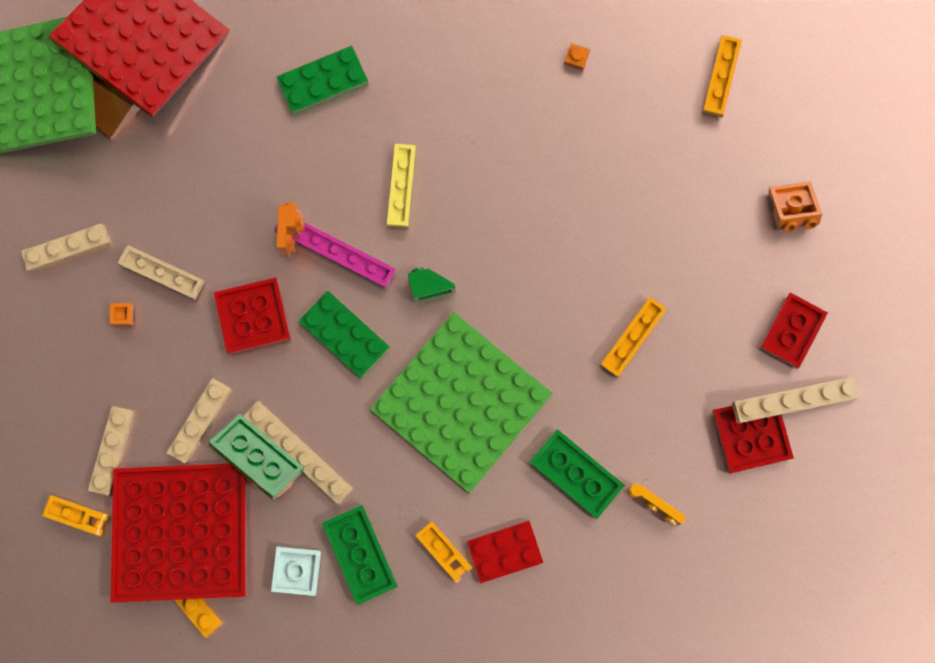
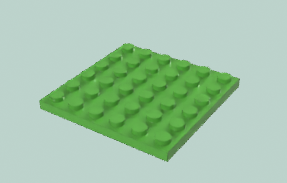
M66 17L0 32V154L96 134L93 73L49 40V35Z
M453 312L370 410L470 494L553 393Z

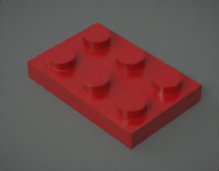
M790 292L759 349L799 369L828 312Z
M530 520L467 541L480 584L544 563Z

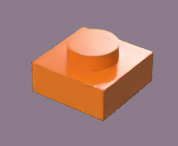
M571 43L564 65L583 71L590 49Z
M110 303L109 324L111 326L133 325L134 305L132 303Z

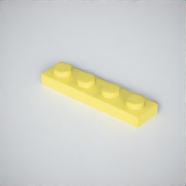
M395 144L387 226L408 228L416 145Z

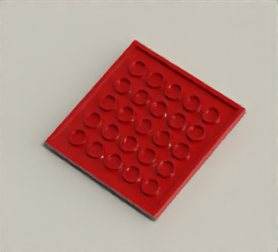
M83 0L49 35V40L153 118L229 34L230 29L192 0Z
M230 463L113 469L110 603L247 597V478Z

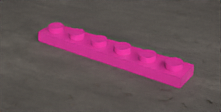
M277 223L276 227L274 228V231H275L276 233H277L278 223ZM305 223V230L301 231V238H292L295 239V243L387 289L396 272L395 268Z

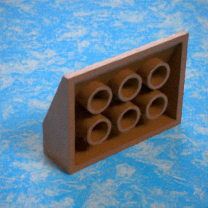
M93 73L96 127L112 140L141 109Z

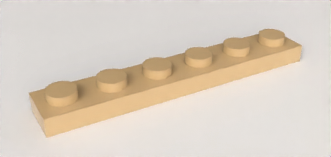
M851 377L734 401L732 406L736 422L740 424L850 401L860 397L855 379Z
M259 400L244 415L249 422L304 467L303 472L338 505L351 493L353 488Z

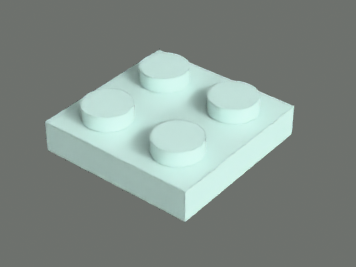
M276 547L271 592L316 596L321 551Z

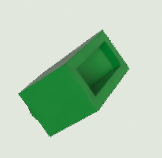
M420 267L408 273L414 303L456 292L453 282L430 269Z

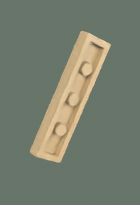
M101 223L21 251L27 271L33 272L110 245V240L105 225Z
M129 245L126 246L117 263L132 272L193 300H196L205 282L203 279Z
M214 378L211 379L167 451L169 455L185 464L189 462L232 389Z
M115 406L111 407L88 491L108 496L112 495L113 469L120 467L135 411Z

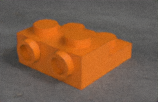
M811 181L769 187L768 193L774 208L773 216L778 230L792 232L798 227L813 229L820 224L822 211Z
M293 202L279 205L276 248L282 258H291V252H295V239L292 238H301V231L305 230V219L302 218L298 204Z

